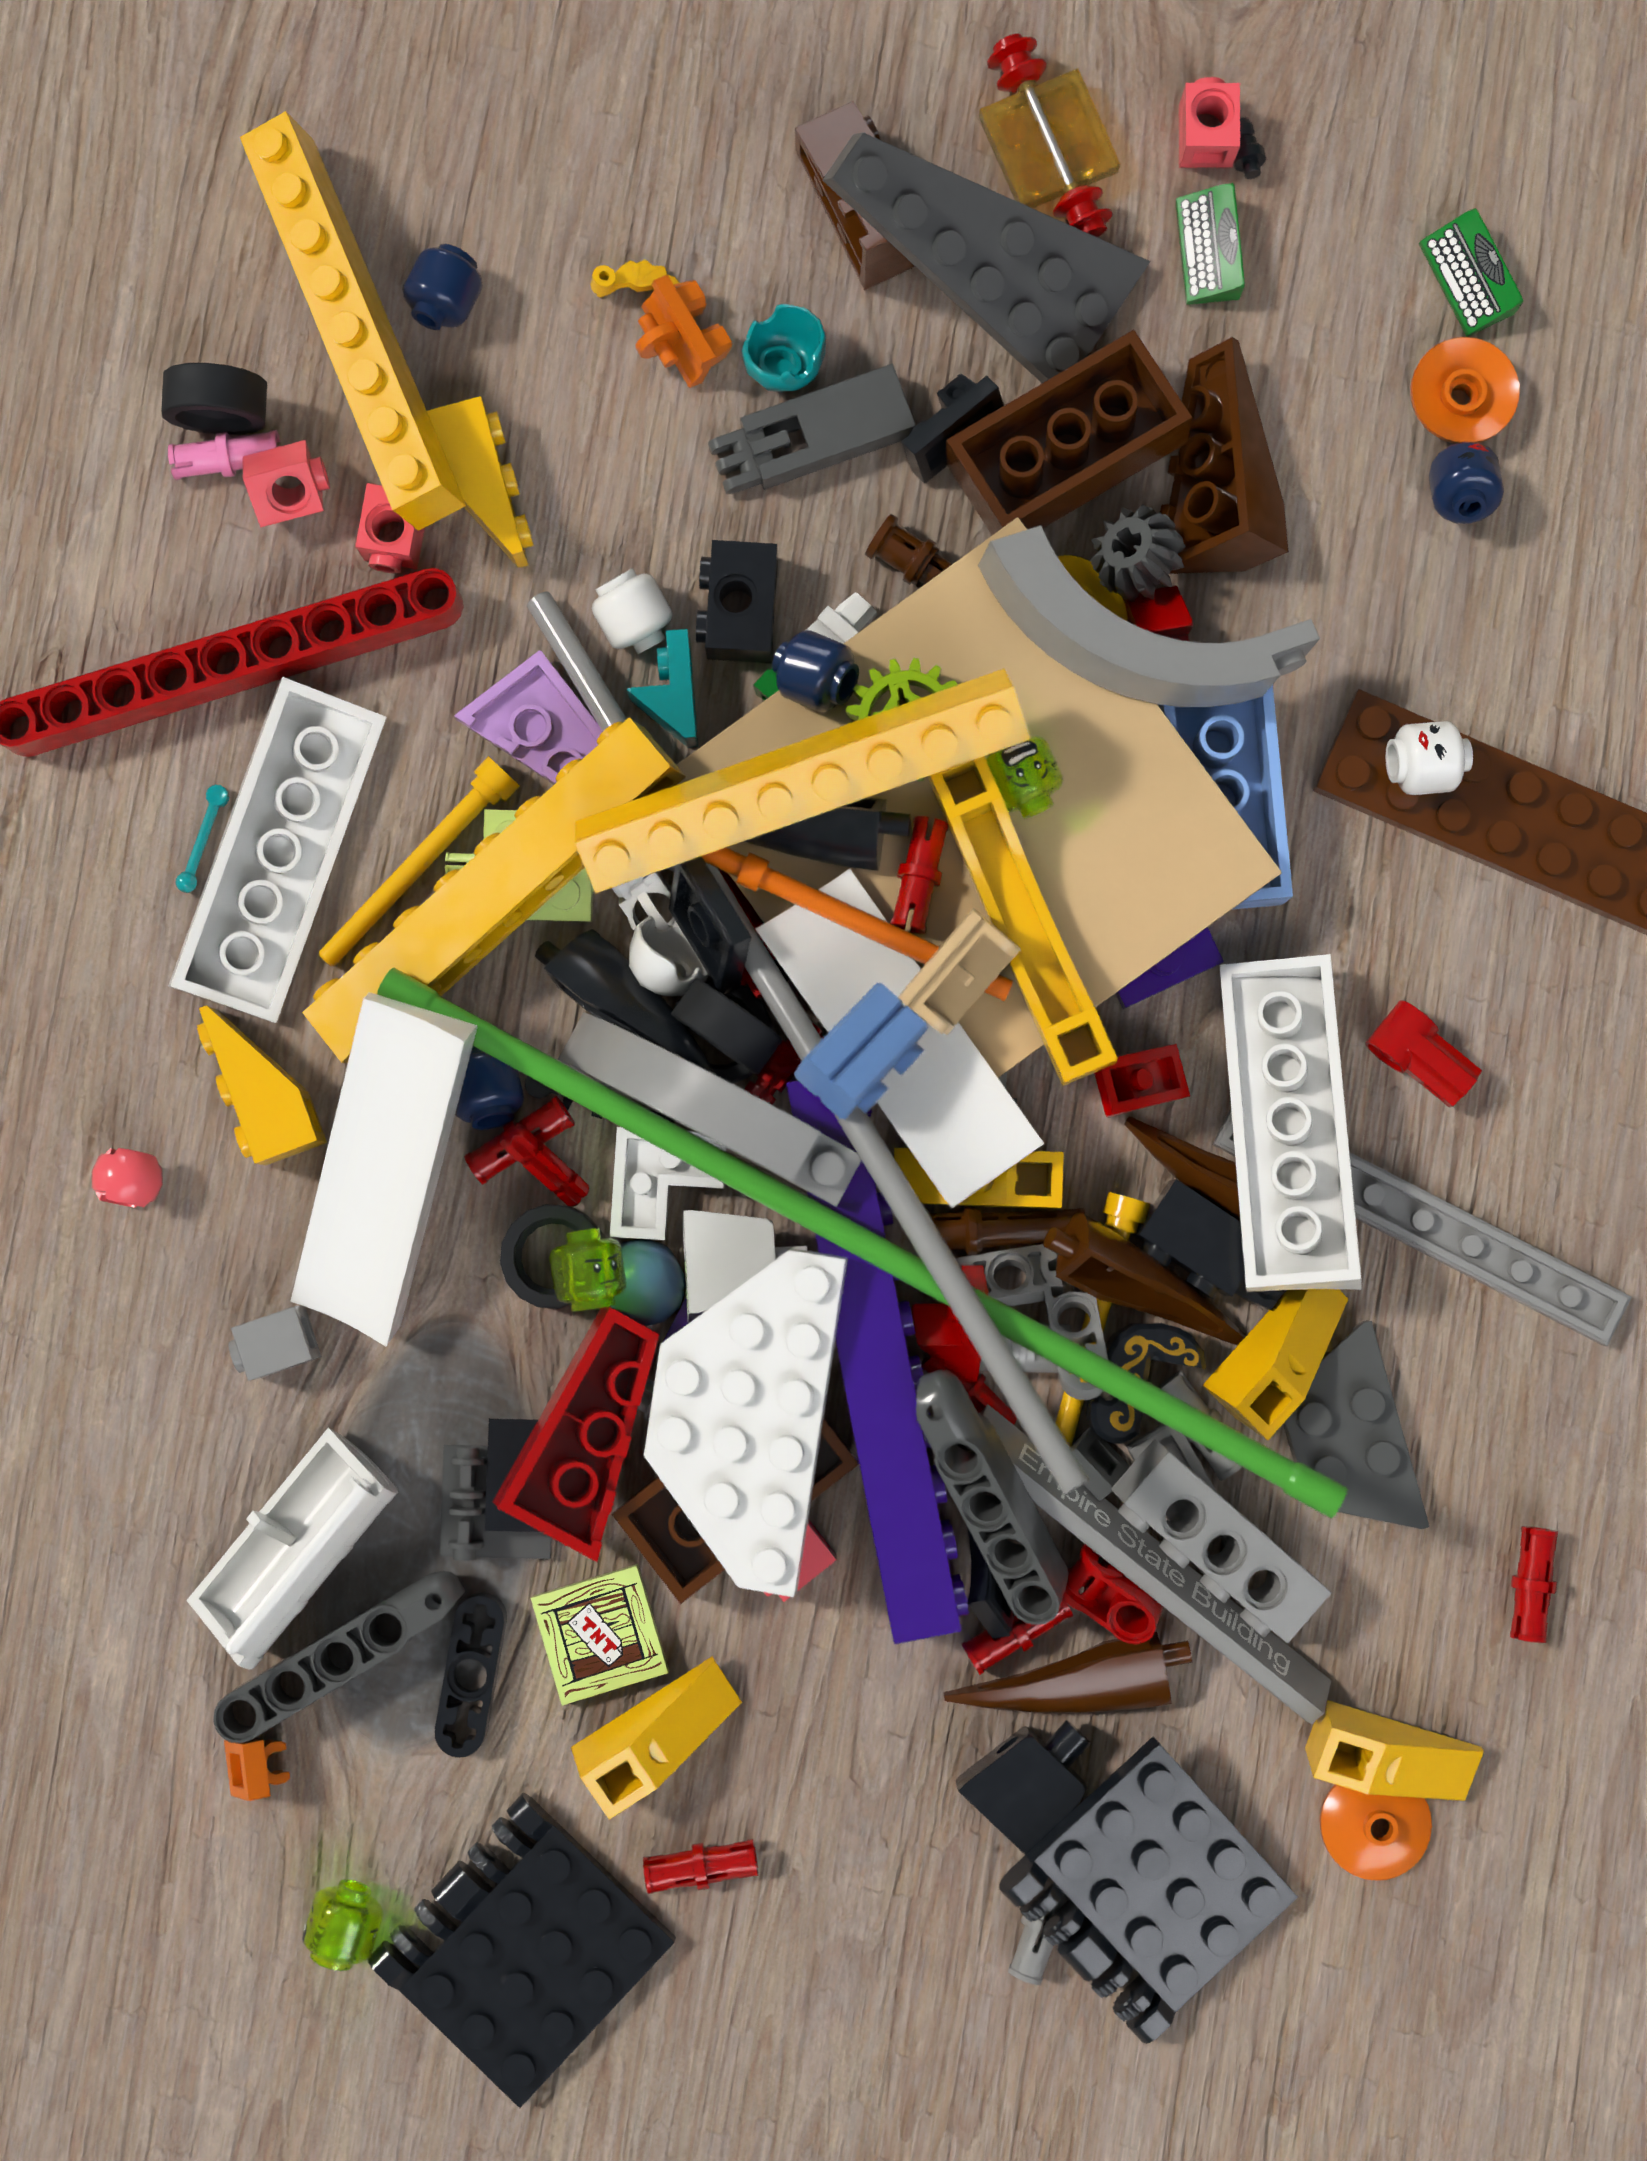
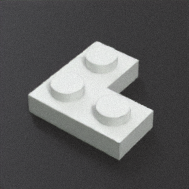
M617 1127L610 1237L666 1240L669 1186L724 1189L723 1182L626 1129ZM688 1131L726 1152V1147L698 1132Z

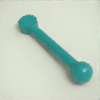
M212 785L206 791V799L209 802L186 869L176 878V887L181 892L189 893L196 888L197 878L195 873L219 808L227 805L229 801V793L221 785Z

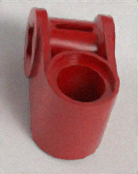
M1084 1543L1080 1548L1081 1557L1072 1568L1067 1569L1069 1576L1062 1599L1072 1608L1085 1613L1109 1630L1117 1639L1130 1644L1145 1643L1152 1638L1164 1607L1104 1558L1099 1564L1098 1558L1101 1556ZM1082 1586L1084 1587V1593L1079 1592Z

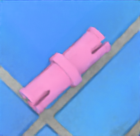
M277 430L231 438L227 432L216 434L215 440L180 445L170 444L168 445L169 464H175V467L171 468L173 478L178 480L183 477L219 472L222 473L223 477L235 476L236 470L243 469V456L280 447L277 446V442H280V437Z

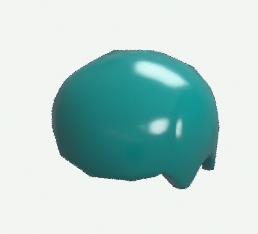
M790 304L777 305L774 313L765 321L758 322L754 320L748 330L746 341L742 348V359L747 374L765 389L774 392L794 391L808 385L818 375L825 356L826 335L822 322L807 308Z

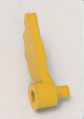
M646 259L638 263L630 260L619 267L616 272L609 266L600 265L593 270L590 285L592 291L600 298L613 293L619 288L626 287L636 292L654 290L652 287L653 281L667 275L664 266H654ZM668 275L673 284L679 283L675 277Z

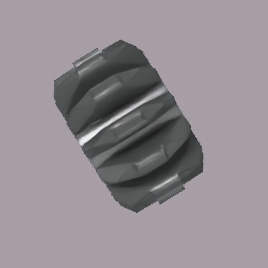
M1142 504L1135 513L1130 509L1122 507L1119 521L1116 523L1103 520L1107 532L1105 536L1091 539L1094 549L1098 553L1090 559L1093 569L1099 574L1100 583L1109 592L1118 593L1123 599L1134 602L1140 593L1145 598L1154 600L1156 586L1159 584L1172 587L1169 574L1173 570L1184 568L1182 558L1178 554L1186 546L1183 538L1175 528V523L1166 514L1156 513L1151 507H1146Z

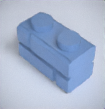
M877 982L802 1060L794 1072L795 1078L814 1096H819L821 1102L840 1119L845 1120L857 1107L866 1114L889 1089L881 1082L889 1072L895 1069L902 1076L924 1052V1049L917 1042L927 1031V1023L908 1006H903L901 1000L884 984Z

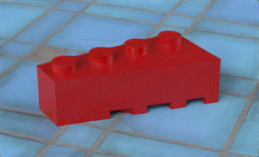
M602 1305L496 1494L493 1503L498 1509L598 1562L603 1543V1533L608 1515L611 1514L616 1496L615 1489L623 1460L626 1458L632 1437L630 1435L638 1406L641 1404L659 1338L658 1333L617 1310Z

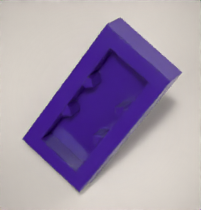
M1208 927L1118 991L1116 996L1123 1010L1222 964L1224 960Z

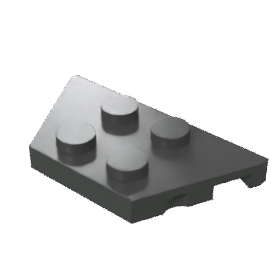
M1370 1320L1362 1321L1352 1328L1353 1331L1336 1347L1324 1354L1305 1400L1283 1423L1294 1462L1303 1463L1348 1488L1344 1501L1337 1512L1418 1529L1430 1527L1373 1324Z

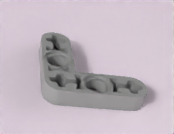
M1043 1244L955 1258L960 1268L961 1265H983L989 1296L1007 1306L1045 1301L1049 1328L1081 1346H1085L1086 1349L1108 1360L1097 1300L1088 1293H1082V1290L1074 1286V1292L1063 1294L1062 1280L1056 1277V1271H1054L1057 1267L1058 1254L1045 1248ZM1015 1266L1025 1273L1026 1279L1019 1288L1005 1290L995 1283L994 1277L996 1273L1003 1267ZM933 1298L935 1304H944ZM1069 1308H1080L1089 1315L1090 1322L1082 1331L1069 1332L1059 1325L1058 1318L1060 1314ZM1056 1365L1061 1387L1069 1396L1078 1400H1090L1098 1397L1103 1392V1390L1088 1382H1080L1079 1377L1069 1374L1070 1372Z

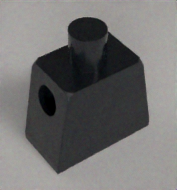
M1068 1720L1060 1726L1046 1743L1027 1726H1024L963 1772L955 1780L958 1792L1026 1855L1076 1808L1085 1794L1087 1787L1083 1779L1070 1766L1090 1746L1091 1742Z

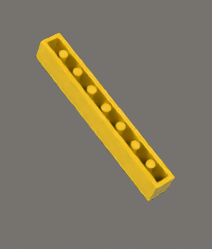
M285 111L242 135L240 139L390 506L396 514L419 531L465 507L466 504L315 141Z
M1001 669L575 821L574 842L594 892L598 893L1031 740L1014 686L1006 670Z
M630 717L624 722L619 721L607 727L597 739L598 745L583 759H575L565 765L555 778L557 783L542 796H534L524 802L515 813L516 820L501 833H493L482 840L474 850V858L460 870H452L441 877L433 888L435 892L422 905L413 906L400 914L393 923L395 929L380 943L374 942L363 948L354 957V966L340 979L335 978L326 982L313 995L315 1001L302 1013L341 1063L348 1064L364 997L369 992L377 994L382 980L390 969L396 968L436 990L442 996L585 868L574 842L575 821L670 788L680 783L686 777L646 728Z

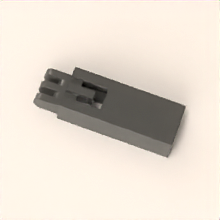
M892 363L740 417L741 429L710 440L708 446L712 455H718L730 450L734 452V454L723 457L715 462L720 475L739 469L741 471V474L723 481L722 484L725 492L729 495L762 484L765 490L898 443L909 436L916 425ZM802 429V435L808 447L773 459L771 450L783 446L784 449L791 447L788 434Z

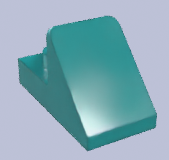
M688 629L666 630L667 647L657 648V661L660 681L670 680V684L627 688L629 699L683 745L687 748L698 747L689 633Z

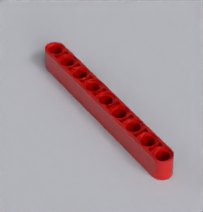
M436 568L423 569L6 698L0 701V745L16 755L23 757L36 756L278 681L282 677L294 676L450 627L461 617L464 608L463 598L451 576L446 572ZM441 588L449 592L448 600L442 607L432 610L423 607L424 597L429 591ZM386 604L396 606L395 618L390 623L382 626L372 624L371 618L376 608ZM334 620L344 622L343 633L338 639L332 642L320 640L321 629L326 623ZM282 636L291 637L292 645L286 655L281 658L269 657L268 649L274 639ZM230 652L239 653V663L234 671L222 675L217 673V663L223 655ZM178 668L186 669L187 678L182 687L172 691L166 690L165 681L168 674ZM133 684V699L125 706L115 707L113 698L118 688L123 685ZM80 700L82 710L79 717L71 723H63V708L72 701ZM28 716V731L19 739L12 740L10 737L11 725L16 719Z

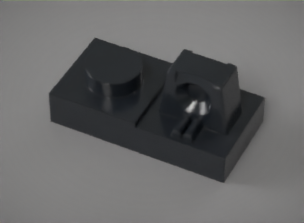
M959 374L937 392L940 405L943 408L930 419L918 423L912 429L909 436L901 441L911 471L924 484L947 467V439L1004 406L999 387L987 375L976 384L963 374Z

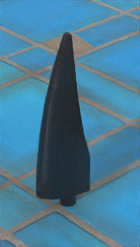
M864 798L745 840V842L796 857L850 868L878 871L884 834L909 836L911 814L886 812L887 799Z
M591 929L581 933L562 950L550 941H545L538 947L535 958L545 965L544 969L555 985L591 1015L627 1030L716 1075L686 1026L672 1016L673 1009L661 995L642 987L629 967V960L609 941L602 938L597 931Z

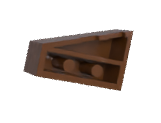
M852 101L796 127L795 150L864 290H867L916 266L823 181V178L853 134L864 132L880 140L879 133L871 117L866 116L863 118L856 104Z

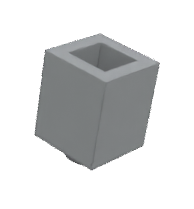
M294 1306L231 1328L234 1340L229 1341L228 1344L230 1356L236 1370L239 1373L245 1371L248 1381L260 1379L322 1357L305 1306Z

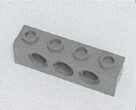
M1156 1439L1149 1444L1111 1488L1124 1503L1118 1512L1141 1533H1144L1150 1526L1165 1538L1159 1544V1547L1183 1569L1190 1561L1200 1568L1205 1574L1199 1582L1224 1604L1231 1596L1242 1604L1245 1609L1239 1616L1264 1638L1272 1630L1288 1644L1331 1595V1592L1316 1577ZM1186 1499L1187 1509L1185 1513L1176 1520H1166V1512L1169 1506L1177 1500ZM1219 1535H1227L1228 1539L1225 1548L1218 1554L1207 1555V1547L1211 1540ZM1267 1570L1265 1582L1260 1587L1249 1590L1248 1581L1251 1576L1257 1571Z

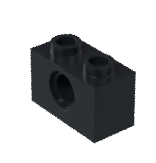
M712 540L711 557L701 556L699 589L709 590L707 610L697 611L696 643H705L707 660L772 664L778 571L777 544ZM734 591L744 592L752 600L746 610L738 613L726 610L722 606V601L727 594Z

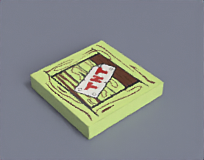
M638 1564L531 1597L562 1706L669 1673V1667Z

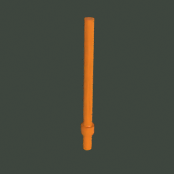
M725 847L702 856L705 863L736 876L735 883L754 892L758 888L766 890L922 964H926L940 948L927 940L768 867L770 861L751 852L746 857ZM999 974L984 992L1005 1001L1013 981Z

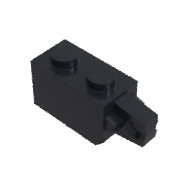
M1177 1179L1170 1180L1149 1210L1145 1223L1139 1225L1137 1234H1133L1144 1242L1140 1249L1167 1268L1173 1261L1188 1271L1190 1274L1185 1281L1211 1299H1214L1218 1292L1224 1296L1231 1297L1235 1294L1264 1309L1271 1310L1285 1291L1247 1292L1241 1222Z

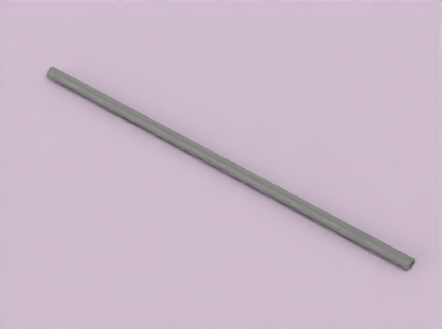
M542 592L534 596L528 602L527 608L602 732L613 723L624 722L627 718L551 593ZM706 863L751 935L745 968L802 1061L822 1039L718 868ZM857 1107L845 1120L835 1115L1063 1494L1067 1495L1089 1481L1088 1476L867 1113L865 1114Z

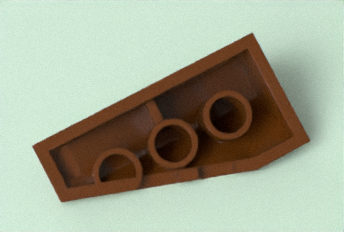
M1231 337L1189 359L1181 401L1192 416L1187 444L1180 447L1177 456L1170 457L1168 474L1174 476L1169 504H1161L1160 510L1162 515L1166 514L1175 523V528L1183 538L1186 546L1178 554L1182 558L1184 568L1173 570L1170 574L1245 572L1289 552L1283 497L1239 341Z

